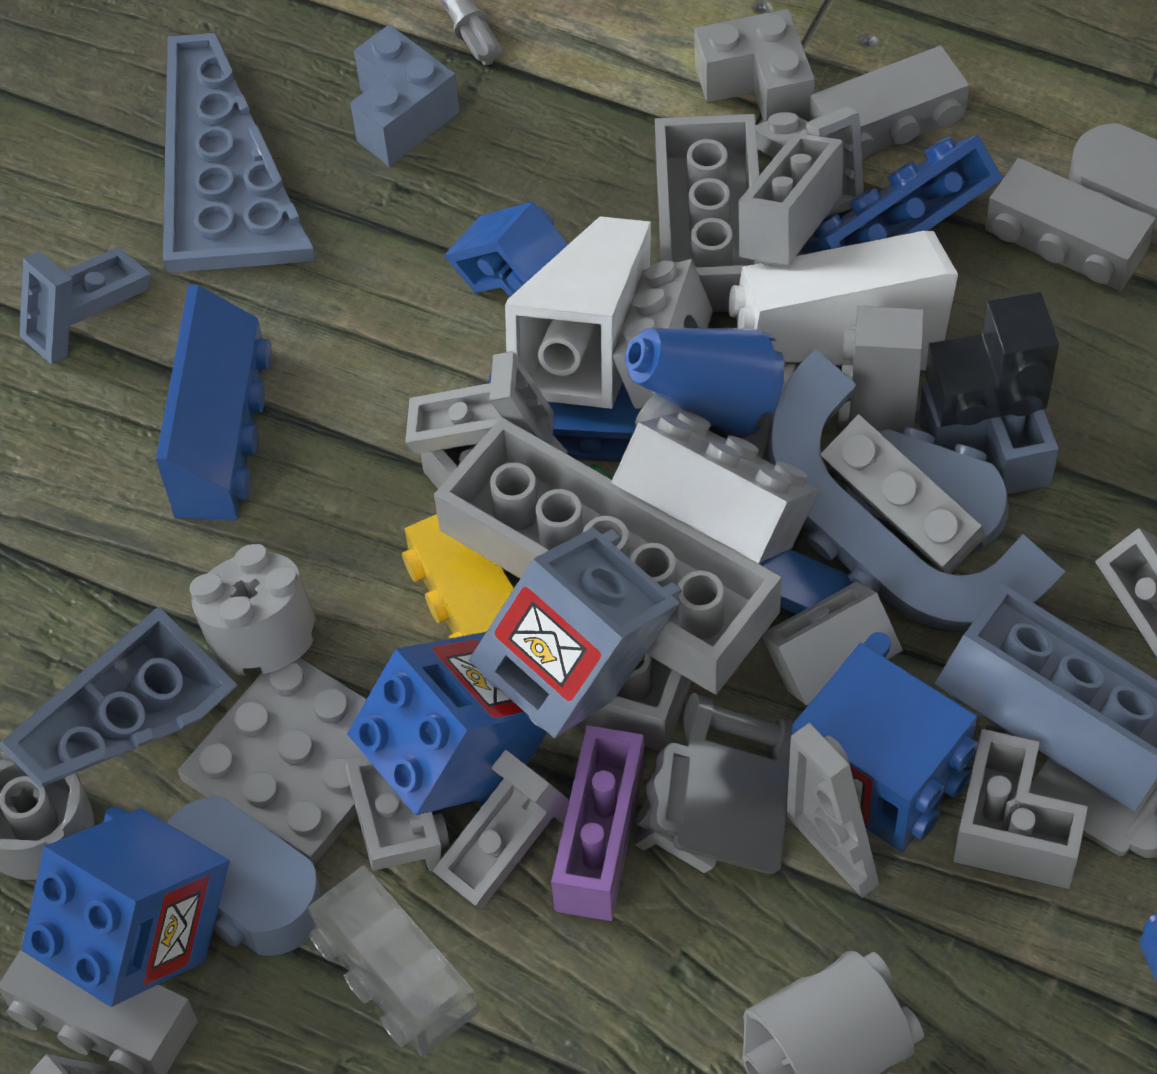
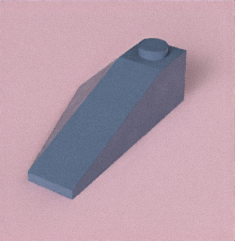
M158 606L1 741L0 748L39 787H43L198 723L237 687V684Z

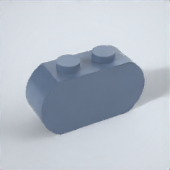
M905 427L903 434L889 429L879 431L884 438L982 525L985 538L970 554L987 548L1000 536L1008 519L1009 501L1003 479L993 464L985 462L987 458L985 453L959 444L956 445L954 451L934 445L935 437L910 427ZM845 484L847 493L883 526L896 531Z
M208 797L193 801L182 807L169 819L167 824L230 860L213 927L214 931L224 941L236 948L242 942L258 955L273 956L298 948L313 935L322 918L324 901L314 864L311 860L223 797Z

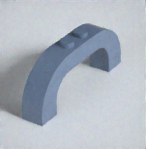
M815 348L793 372L784 386L778 405L773 412L767 439L769 463L776 465L780 461L799 468L808 475L805 482L820 489L802 526L810 534L807 537L809 544L825 559L831 561L836 557L851 571L848 578L852 583L858 581L877 592L884 602L900 614L932 628L948 631H967L1001 583L1029 601L1036 602L1065 571L1024 534L991 567L970 575L947 574L932 568L922 561L833 480L820 455L821 433L826 423L850 399L856 384Z

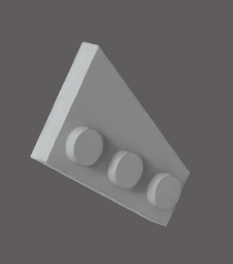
M809 722L791 736L786 816L858 895L863 898L880 884L849 759L845 750L833 737H823Z

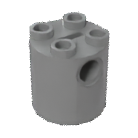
M847 951L820 973L802 977L745 1010L743 1015L744 1044L742 1059L748 1074H880L899 1062L910 1060L915 1053L914 1044L924 1039V1033L914 1013L906 1006L901 1008L888 987L893 983V980L883 959L875 952H871L863 957L858 952Z

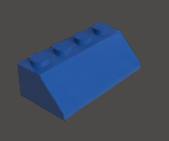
M188 285L156 461L175 518L238 520L240 501L248 500L250 495L251 476L250 470L246 468L248 455L255 456L257 451L258 431L256 424H253L255 412H262L264 408L265 389L264 383L260 379L262 370L270 369L272 356L270 339H263L257 317L200 285Z

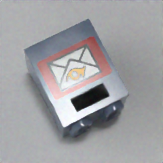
M592 527L533 558L468 660L484 674L489 684L505 693L529 715V719L536 726L547 731L554 739L615 699L680 604L676 599L681 594L682 589L674 582L661 587L617 548L622 537L613 529L601 534Z

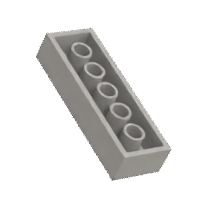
M500 417L434 493L440 531L521 578L533 558L592 527L601 534L613 529L622 537L617 548L661 587L674 582L682 589L681 594L676 599L680 604L646 654L717 695L780 613L781 576L611 483V479Z

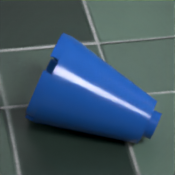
M647 328L631 340L625 354V363L629 375L635 383L682 410L701 416L711 424L710 426L720 432L740 438L753 435L762 428L755 424L764 412L769 414L774 412L784 384L785 362L782 352L775 351L771 341H776L772 334L758 329Z

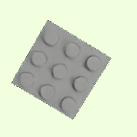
M301 658L275 672L261 673L177 770L180 779L207 798L223 797L228 799L311 860L315 866L357 814L346 773L345 760L364 756V754L347 733L367 699Z

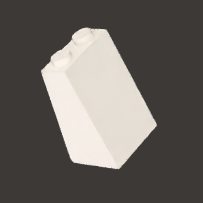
M599 217L507 300L505 304L506 352H515L548 402L613 408L623 380L612 356L643 270L650 267V221Z
M920 231L795 256L789 265L778 264L768 266L759 263L742 267L739 286L733 285L730 291L729 313L731 317H736L738 322L737 328L758 329L772 334L776 341H771L775 351L782 352L784 362L802 363L816 348L834 365H853V361L843 360L845 327L856 328L857 306L924 309L920 370L926 371L929 343L945 340L958 273L934 231Z

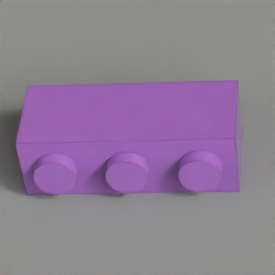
M586 725L551 880L555 912L607 921L613 920L645 768L643 734Z

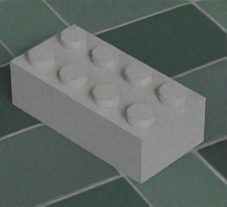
M755 114L655 118L661 261L669 260L675 263L692 259L712 307V313L729 312L730 291L733 285L739 286L742 267L760 263L755 259L739 257V200L759 177Z

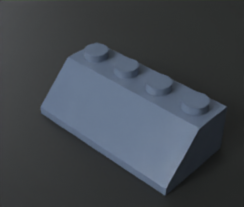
M1001 583L963 635L934 684L948 692L958 703L970 706L998 724L1007 734L1040 742L1038 750L1047 755L1054 764L1061 768L1069 769L1097 787L1107 798L1119 801L1135 811L1157 780V680Z

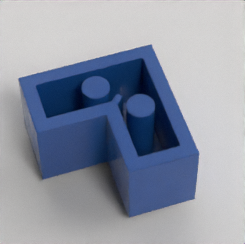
M532 201L479 216L444 256L475 293L502 287L507 295L511 297L559 254L568 243L554 227L551 216Z

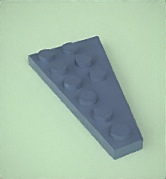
M216 34L168 36L163 263L166 273L316 261L313 246L301 226L293 203L290 202L283 186L282 178L258 126L254 123L249 106L238 88L233 71Z

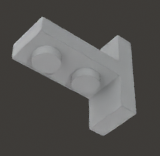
M846 106L809 122L798 117L795 113L779 112L771 115L768 121L756 125L757 149L773 158L794 133L843 140L842 196L825 218L851 209L852 207L849 202L864 192L859 112Z
M514 351L493 355L491 383L410 398L405 443L413 454L479 443L499 418L503 417L552 445L554 411Z
M506 749L491 768L504 779L432 870L481 910L551 819L554 817L564 825L569 805V799Z

